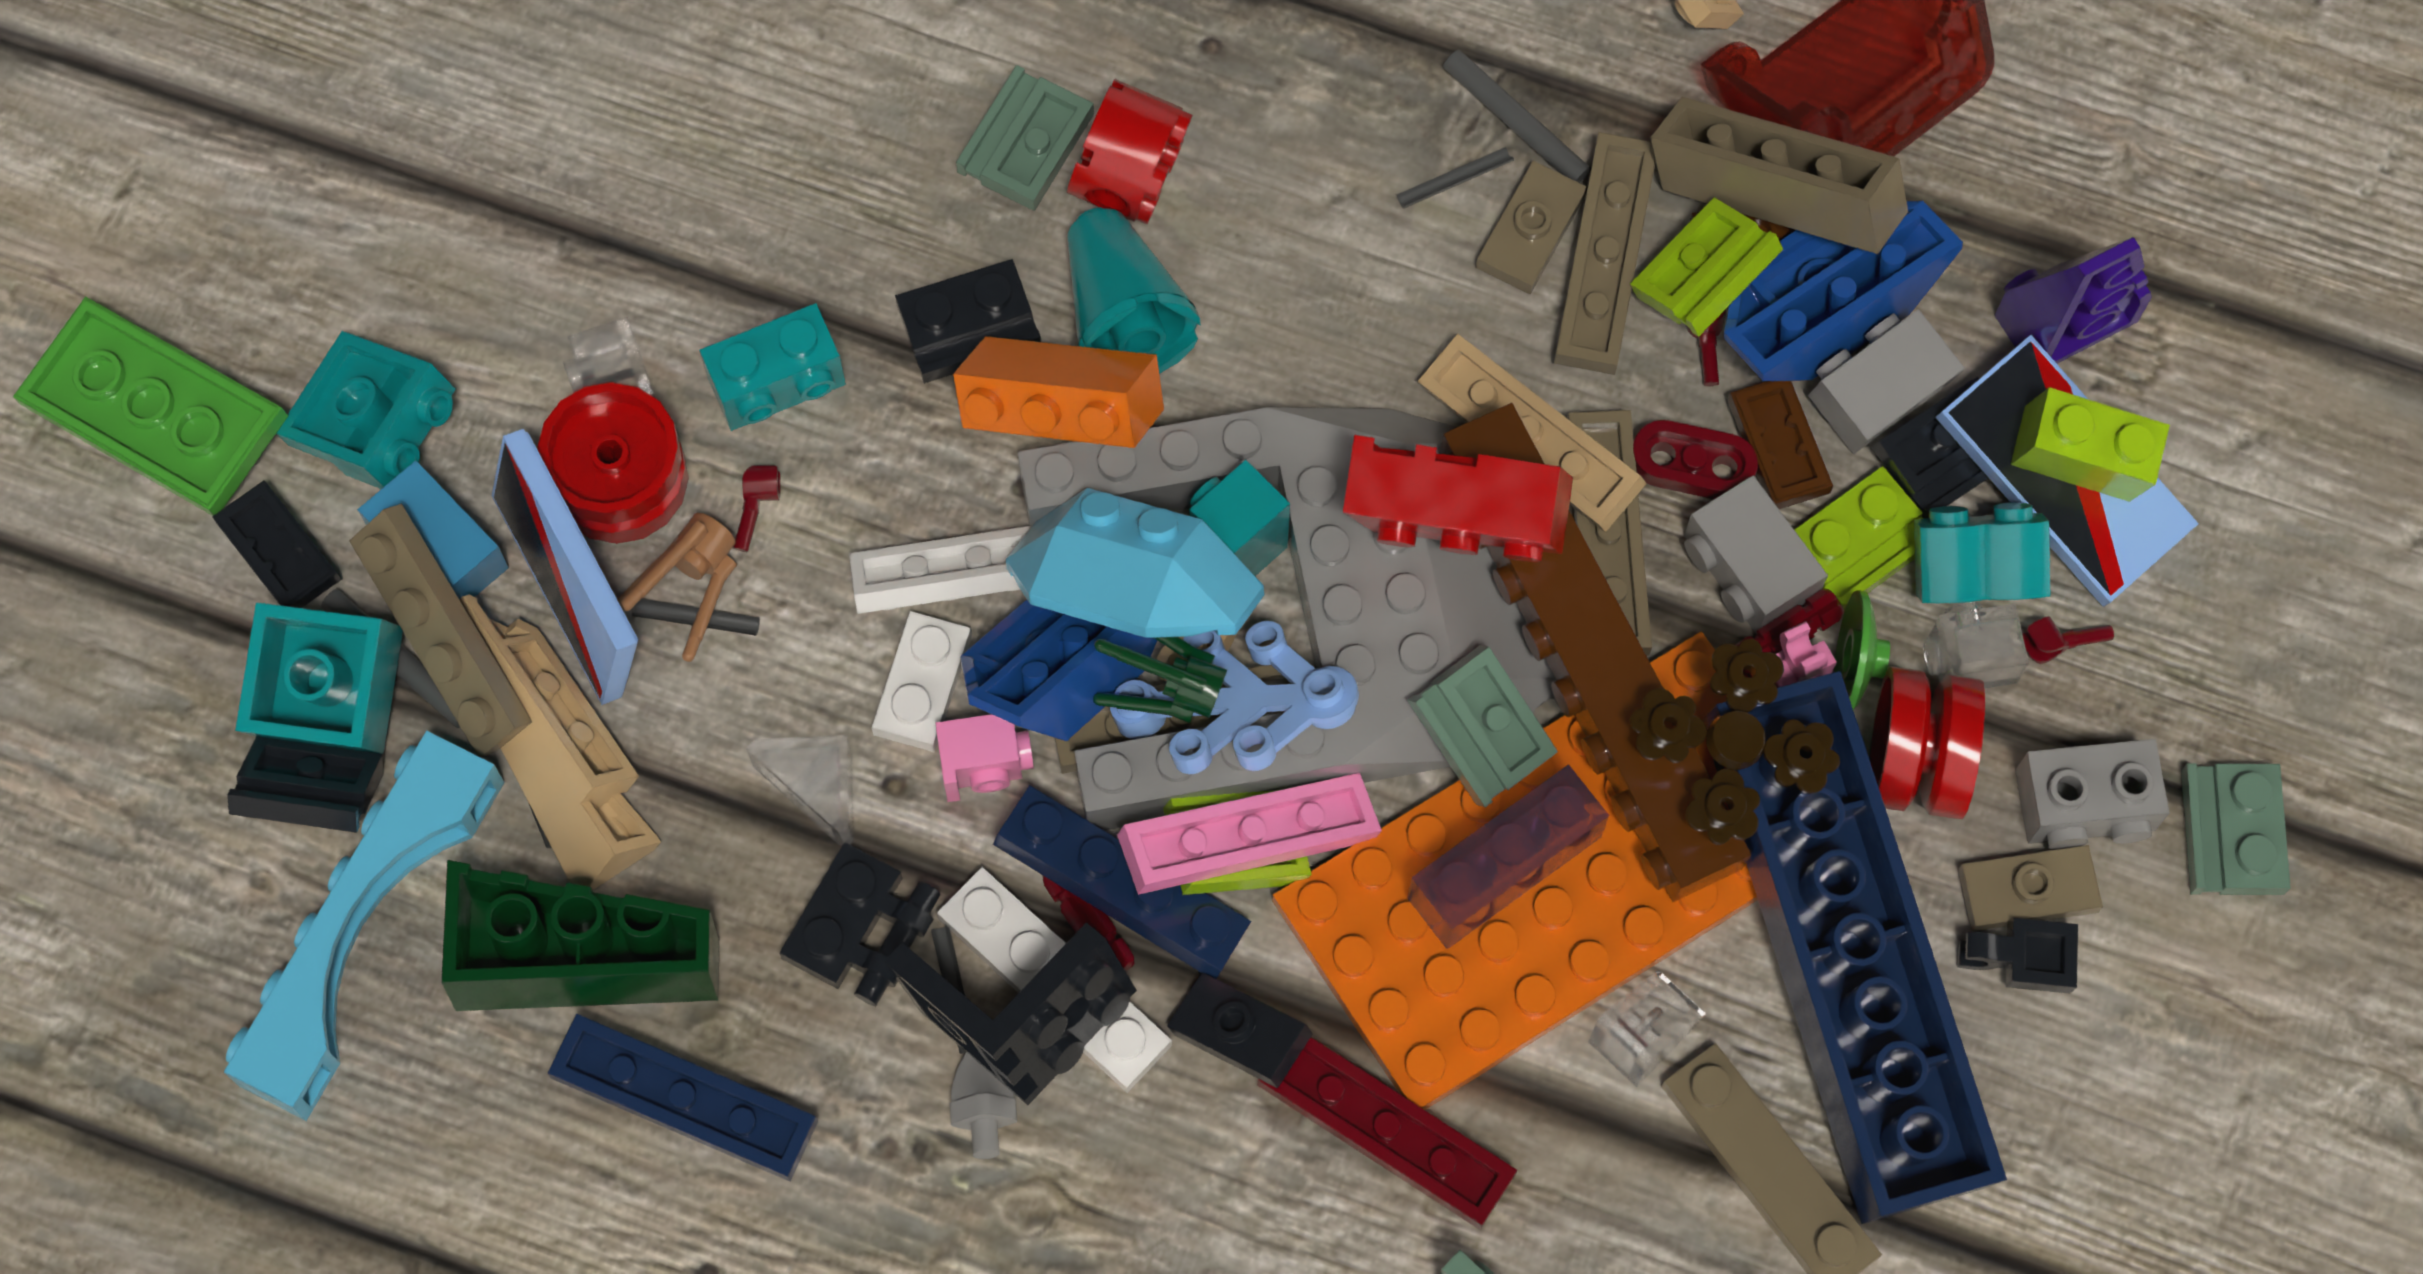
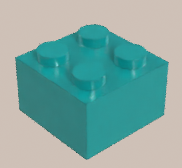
M256 602L235 731L259 737L384 754L403 630L396 624L378 618Z

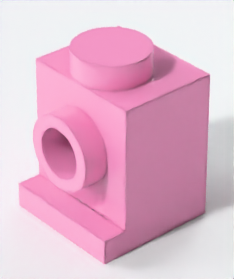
M992 714L935 722L943 781L948 802L960 801L959 788L971 787L972 791L978 793L999 791L1007 788L1011 780L1022 779L1021 770L1034 769L1028 730L1015 732L1014 724Z

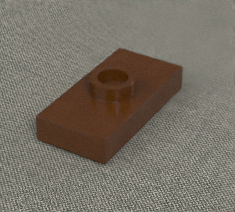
M1767 381L1731 392L1728 404L1742 438L1753 447L1757 455L1758 468L1756 474L1759 482L1777 508L1783 509L1830 494L1833 488L1832 481L1792 382Z

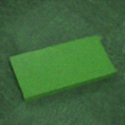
M86 296L13 396L21 406L212 516L225 507L288 417L283 408Z

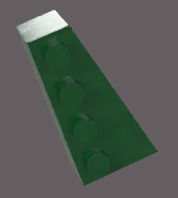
M447 860L441 983L455 1011L718 1001L719 937L710 910L626 894L624 898L595 893L588 886L566 883V886L563 887L529 880L528 875L504 870H501L500 874L474 870L468 863Z

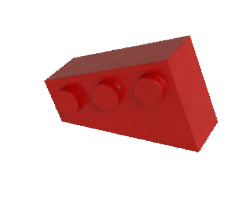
M1354 435L1343 513L1371 531L1378 533L1377 542L1399 547H1415L1416 537L1440 540L1439 549L1467 555H1477L1479 545L1504 547L1503 557L1526 562H1541L1543 552L1562 554L1573 477L1563 468L1478 454L1477 458L1436 454L1437 447L1418 444L1415 445V451L1382 448L1374 443L1375 438Z

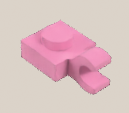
M1803 622L1780 634L1783 650L1776 655L1783 662L1784 673L1780 680L1775 683L1777 688L1831 674L1837 663L1825 641L1812 646L1808 635L1811 628L1807 622Z

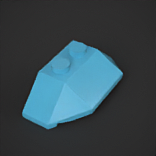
M1090 488L1084 489L1037 520L1006 558L1008 572L1011 576H1014L1018 587L1031 605L1145 638L1187 637L1215 631L1217 635H1236L1264 597V585L1202 519Z

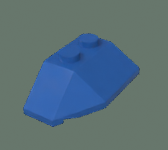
M1907 201L1908 213L1878 254L1796 230L1780 241L1783 250L1729 305L1724 339L1762 381L1813 380L1819 376L1816 371L1844 349H1847L1852 354L1867 344L1868 340L1864 336L1893 313L1896 314L1900 321L1909 316L1962 250L1963 241L1924 201Z
M1025 600L960 656L968 701L970 705L1019 727L1068 741L1105 707L1098 706L1093 702V696L1096 693L1114 694L1121 684L1137 679L1144 672L1141 669L1098 652L1094 647L1095 642L1098 639H1104L1151 657L1157 640L1034 606L1028 600Z

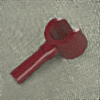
M1726 309L1699 337L1693 334L1690 328L1686 326L1688 332L1699 340L1704 386L1719 385L1716 346L1718 345L1717 336L1723 328Z
M754 465L747 468L743 474V513L733 547L735 550L748 552L759 514L760 501H780L781 475L775 465Z
M2048 616L2030 624L2027 628L2028 632L2019 637L2032 660L2036 663L2044 664L2058 657L2067 649L2112 641L2114 639V631L2111 625L2075 631L2070 630L2061 634L2052 618Z

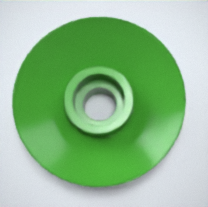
M1861 590L1853 592L1846 606L1835 653L1837 663L1834 668V672L1841 671L1853 711L1861 701L1871 677H1885L1890 658L1889 640L1877 639L1874 610L1868 593Z

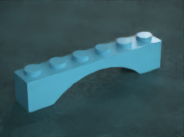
M427 730L418 746L410 745L402 754L394 773V778L397 780L385 801L378 800L368 811L361 828V833L364 836L352 857H343L334 868L328 882L330 894L318 914L312 912L302 922L295 936L294 946L297 949L284 971L278 969L268 979L260 997V1003L263 1005L250 1028L245 1026L238 1031L226 1053V1061L229 1064L224 1073L239 1087L305 1121L308 1120L340 1065L336 1038L337 996L346 960L362 926L383 897L409 872L441 851L473 838L504 785V781L493 763Z

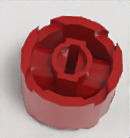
M1114 79L1087 135L1081 156L1083 160L1075 165L1067 193L1098 207L1117 210L1126 219L1133 222L1138 220L1148 224L1161 195V189L1167 174L1171 172L1184 142L1183 138L1193 115L1183 111V108Z

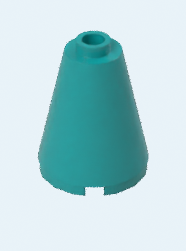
M1093 208L1082 213L1071 225L1067 234L1078 346L1156 354L1160 374L1179 363L1195 347L1198 340L1195 329L1197 324L1201 326L1198 312L1194 304L1121 212L1114 209Z

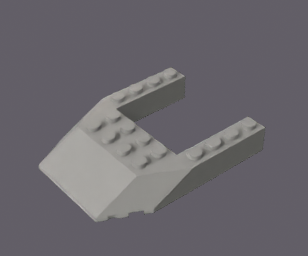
M1266 407L1153 427L1147 431L1135 448L1075 441L1018 452L1021 483L1029 525L1031 527L1037 520L1086 488L1110 493L1170 511L1188 509L1192 507L1190 501L1194 494L1207 481L1214 477H1218L1222 481L1244 460H1247L1290 502L1288 541L1315 669L1326 666L1343 668L1354 677L1359 690V699L1355 712L1346 723L1332 729H1321L1311 724L1276 753V758L1270 766L1259 771H1250L1240 765L1232 740L1212 756L1210 765L1202 772L1196 774L1180 772L1176 768L1169 751L1171 739L1180 731L1075 750L1077 778L1084 815L1087 821L1105 831L1122 828L1125 824L1164 816L1163 807L1172 798L1283 790L1360 773L1363 782L1366 783L1451 767L1407 700L1414 694L1418 695L1431 685L1430 682L1479 645L1490 647L1533 714L1535 709L1548 699L1555 698L1551 683L1556 681V678L1546 659L1537 661L1528 648L1522 632V626L1526 625L1527 622L1517 603L1508 605L1501 596L1493 576V570L1498 567L1487 547L1479 549L1477 555H1467L1439 549L1440 540L1416 537L1415 547L1382 544L1377 542L1378 533L1371 531L1343 513L1354 435L1375 438L1374 443L1382 448L1415 451V445L1418 444L1437 447L1436 454H1439L1443 434L1457 428V426L1391 409ZM1284 712L1262 716L1252 725L1267 728ZM1200 727L1195 729L1202 731L1206 727ZM1253 745L1246 752H1255L1263 745ZM1199 748L1188 749L1183 753V755H1192L1195 752H1197Z

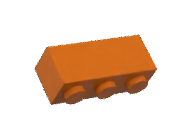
M985 336L953 373L962 428L1135 448L1164 410L1156 354Z

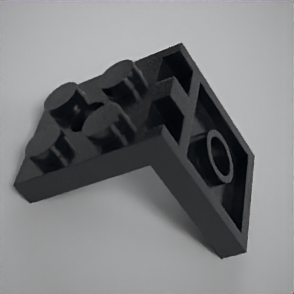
M1087 922L993 1020L903 942L884 960V963L920 1012L1027 1106L1058 1074H1063L1075 1066L1083 1054L1084 1046L1103 1026L1114 1023L1123 1015L1129 1005L1130 997L1137 991L1105 937Z

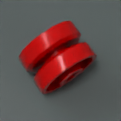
M614 382L586 386L561 400L544 421L537 446L538 452L583 535L593 540L615 544L644 539L667 525L682 505L689 478L684 451L678 439L675 424L661 402L642 389Z
M1888 667L1879 692L1869 760L1886 809L1905 811L1915 798L1920 783L1921 801L1929 815L1954 819L1964 818L1973 796L1982 753L1985 721V688L1983 680L1947 674L1937 686L1931 703L1930 683L1925 672L1900 667Z

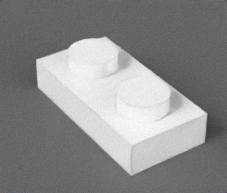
M910 611L872 724L874 736L935 752L938 743L935 722L945 721L962 669L960 656L968 650L972 638L970 627Z

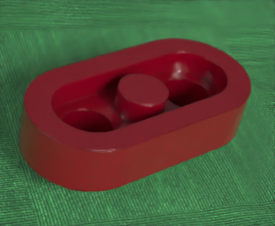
M1669 420L1653 421L1645 425L1637 433L1633 443L1636 473L1647 484L1714 500L1753 475L1755 477L1758 468L1755 450L1745 439L1734 434ZM1657 451L1666 452L1671 456L1673 462L1669 465H1659L1652 460L1651 454ZM1720 464L1726 465L1732 469L1734 476L1728 479L1719 478L1715 475L1712 468Z

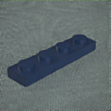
M1030 785L993 842V845L1091 904L1189 966L1215 979L1219 976L1251 923L1249 919L1206 893L1183 895L1181 885L1138 895L1119 840Z
M576 1014L548 1071L550 1078L790 1182L818 1124V1119L815 1115L579 1014Z

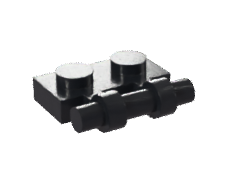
M844 842L779 954L782 960L836 989H839L851 967L865 975L854 995L863 1002L876 1007L887 987H895L898 982L884 963V960L902 942L910 948L917 936H925L934 920L930 912L941 893L934 887L919 881L908 901L893 897L903 879L901 871ZM881 917L894 925L877 952L864 947V944Z

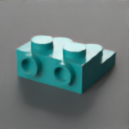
M341 331L276 434L288 446L329 461L346 476L382 489L415 460L419 463L420 452L418 448L432 426H441L450 417L453 409L452 395L456 388L429 362Z

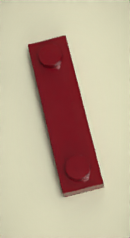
M1312 1037L1278 1088L1258 1079L1257 1086L1479 1230L1482 1229L1518 1171Z

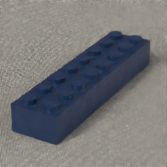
M1841 671L1777 688V698L1772 703L1767 705L1758 703L1749 712L1762 724L1765 732V742L1771 736L1781 734L1782 726L1789 720H1798L1805 727L1814 722L1823 723L1833 733L1834 741L1831 750H1834L1839 755L1840 765L1834 772L1827 774L1825 787L1816 794L1801 792L1795 783L1789 787L1779 785L1774 779L1776 767L1770 765L1765 760L1763 754L1752 766L1735 770L1742 776L1744 788H1752L1760 796V804L1754 810L1758 818V829L1753 836L1744 840L1751 853V857L1746 864L1861 1224H1865L1979 1191L2007 1180ZM1726 702L1716 704L1702 721L1707 730L1716 717L1732 711ZM1799 751L1800 755L1803 758H1808V755L1805 751ZM1713 759L1717 772L1722 769H1729Z

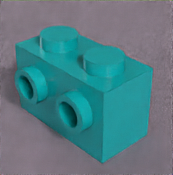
M816 303L699 350L707 378L730 431L748 424L761 422L775 413L805 401L818 399L832 390L846 385L840 355Z
M1244 460L1222 481L1218 477L1207 481L1192 497L1190 501L1192 507L1189 509V516L1202 519L1254 576L1258 575L1288 548L1290 502L1247 460Z

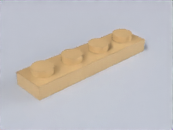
M1459 334L1453 338L1418 380L1427 392L1467 423L1513 403L1543 462L1546 465L1559 466L1573 477L1570 505L1605 532L1647 484L1633 469Z

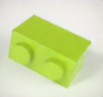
M2049 387L2024 408L2011 465L2130 502L2156 485L2170 425Z

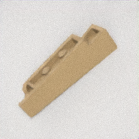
M472 595L462 596L460 602L532 720L530 725L506 743L501 750L569 882L588 886L594 890L654 851L661 843L653 830L621 795V793H625L630 789L639 775L539 629L520 619L515 620L508 627L487 617L477 602L478 598Z

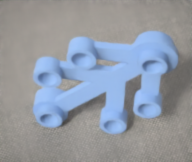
M1262 621L1254 624L1247 631L1245 641L1254 662L1260 665H1272L1291 684H1265L1225 650L1221 636L1217 635L1215 631L1184 637L1183 640L1195 648L1207 643L1212 644L1202 651L1215 655L1212 664L1227 670L1223 684L1228 688L1220 689L1211 715L1220 716L1202 731L1186 729L1177 733L1170 741L1169 751L1176 768L1180 772L1196 774L1205 770L1210 765L1212 756L1233 740L1234 751L1243 768L1250 771L1265 769L1273 763L1279 750L1311 724L1321 729H1332L1346 723L1354 714L1359 699L1356 681L1347 670L1340 667L1326 666L1315 669L1288 646L1282 627L1273 621ZM1266 640H1275L1268 646H1259ZM1140 680L1127 681L1121 684L1114 692L1115 695L1121 694L1174 701V698L1162 694L1163 691L1158 692L1155 687ZM1110 707L1118 731L1130 739H1140L1154 735L1164 725L1166 718L1172 717ZM1285 711L1267 728L1252 725L1267 712ZM1193 713V716H1202L1200 714ZM1253 745H1263L1255 752H1246ZM1199 748V750L1192 755H1183V753L1188 749Z

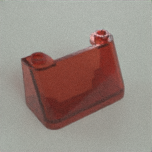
M1841 0L1762 60H1760L1754 48L1739 41L1732 42L1719 49L1700 65L1707 89L1724 109L1894 157L1985 86L1994 68L1995 54L1985 0Z

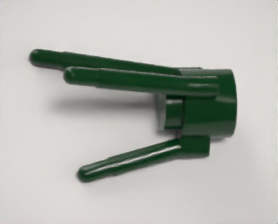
M1179 637L1154 638L1188 660L1185 661L1176 657L1173 666L1104 639H1098L1095 642L1094 647L1098 652L1166 679L1167 682L1162 694L1174 698V701L1121 694L1096 693L1093 696V702L1096 705L1169 715L1190 723L1193 713L1210 717L1227 673L1226 669L1212 664L1215 655L1197 649Z

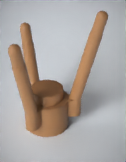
M695 513L668 549L617 599L623 611L631 610L674 566L685 575L696 580H700L705 573L712 575L682 654V658L686 662L693 661L724 582L737 566V563L728 556V553L735 545V538L731 532L714 518L704 513Z

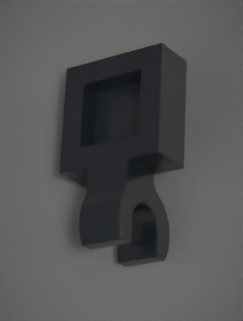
M2013 918L2007 924V936L1985 932H1967L1966 941L1960 940L1958 942L1957 967L1970 970L2006 968L2007 988L2070 994L2077 988L2078 924Z

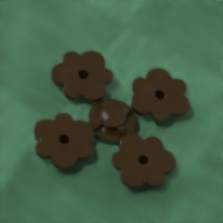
M1754 639L1742 641L1739 647L1734 644H1723L1713 652L1711 662L1716 673L1710 679V687L1714 693L1725 695L1726 703L1732 711L1716 717L1711 722L1708 730L1704 722L1699 717L1694 716L1696 705L1690 697L1679 696L1675 699L1669 691L1662 688L1649 691L1643 699V709L1634 711L1629 721L1631 728L1639 733L1636 738V749L1645 759L1657 760L1665 755L1666 759L1670 762L1680 763L1687 757L1688 748L1699 746L1706 737L1707 748L1713 759L1720 765L1729 768L1718 771L1712 780L1707 778L1697 780L1691 789L1695 800L1687 806L1685 811L1688 825L1697 831H1707L1708 839L1716 845L1727 843L1731 837L1738 840L1748 839L1758 829V818L1754 810L1760 804V796L1756 790L1744 788L1743 778L1735 770L1752 766L1763 754L1765 760L1770 765L1776 767L1774 779L1779 785L1789 787L1795 783L1801 792L1816 794L1825 787L1827 774L1834 772L1840 765L1839 755L1834 750H1831L1834 741L1833 733L1823 723L1814 722L1805 727L1798 720H1789L1782 726L1781 734L1773 735L1765 742V732L1762 724L1749 712L1758 703L1767 705L1777 698L1778 689L1775 683L1782 677L1784 665L1776 654L1771 652L1762 653V646ZM1743 670L1749 671L1752 678H1747L1743 674ZM1664 721L1671 722L1673 729L1666 728ZM1800 750H1803L1807 753V759L1803 758L1800 755ZM1721 802H1726L1730 809L1728 811L1724 810L1721 807Z

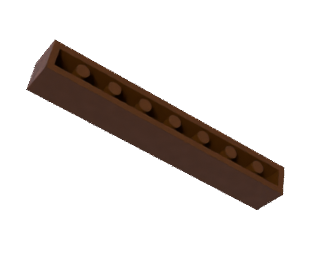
M1513 403L1444 433L1439 454L1477 458L1478 454L1545 464ZM1568 510L1562 554L1543 552L1541 562H1526L1505 558L1502 556L1504 547L1479 545V549L1488 548L1498 567L1493 570V576L1501 596L1508 605L1516 602L1527 622L1526 625L1522 626V632L1532 655L1537 661L1546 659L1556 678V681L1552 682L1551 686L1560 709L1568 718L1575 715L1586 737L1581 739V745L1588 763L1597 775L1605 772L1616 793V795L1611 796V803L1620 824L1627 832L1635 829L1646 852L1641 854V861L1653 886L1657 890L1665 887L1672 902H1675L1742 870L1751 857V853L1744 840L1731 837L1727 843L1716 845L1708 839L1707 831L1694 830L1686 821V808L1695 800L1691 792L1693 784L1701 778L1712 780L1696 749L1688 748L1687 757L1680 763L1670 762L1666 759L1665 755L1657 760H1648L1642 757L1636 749V738L1639 733L1631 728L1630 717L1634 711L1643 709V699L1649 691L1656 688H1664L1570 511ZM1664 721L1666 728L1673 729L1671 722ZM1721 802V807L1728 811L1724 802Z

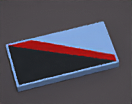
M2030 335L1935 418L2011 503L2033 505V513H2042L2049 520L2050 548L2104 607L2119 596L2199 523L2159 478H2157L2156 485L2128 502L2011 465L2024 408L2027 404L2049 387L2088 399L2034 337Z
M521 429L504 435L491 496L601 705L622 698L638 644V638L529 433Z

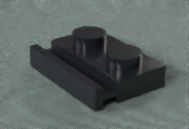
M1013 259L895 295L897 308L924 384L953 375L985 336L1041 342L1040 333L1036 328L1032 311Z
M1978 376L1872 446L1894 480L1922 511V518H1930L1929 510L1931 508L1948 506L1989 479L1935 418L1978 381Z
M256 736L236 776L235 789L230 788L227 794L229 814L357 833L360 827L359 818L361 814H366L383 776V755L380 753Z

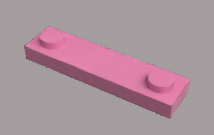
M1356 773L1125 824L1117 836L1139 895L1353 846L1354 844L1377 837L1382 830L1361 774Z

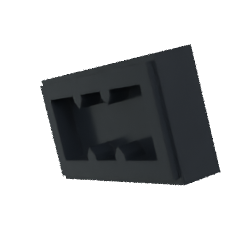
M265 480L212 516L218 527L280 606L303 608L341 580L331 564Z
M1203 972L1167 1025L1174 1036L1276 1088L1280 1086L1313 1035L1305 1023Z

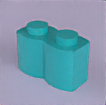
M2027 503L1997 504L1994 506L1993 515L1978 517L1968 516V508L1935 507L1929 510L1930 518L1914 520L1916 595L1922 603L1940 604L1982 600H2024L2051 596L2049 520L2042 513H2033V505Z

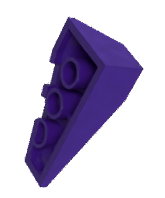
M2132 237L2060 263L2038 274L2036 269L2027 270L2016 276L2004 287L2005 294L1994 316L2015 348L2028 336L2032 335L2058 364L2140 320L2152 298L2151 292L2146 286L2149 283L2148 278L2142 270L2145 265L2141 248L2135 238Z

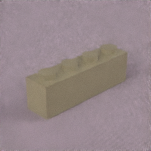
M1681 97L1651 136L1662 189L1694 200L1709 203L1715 197L1741 214L1875 254L1880 252L1908 213L1900 159L1897 157L1685 97Z

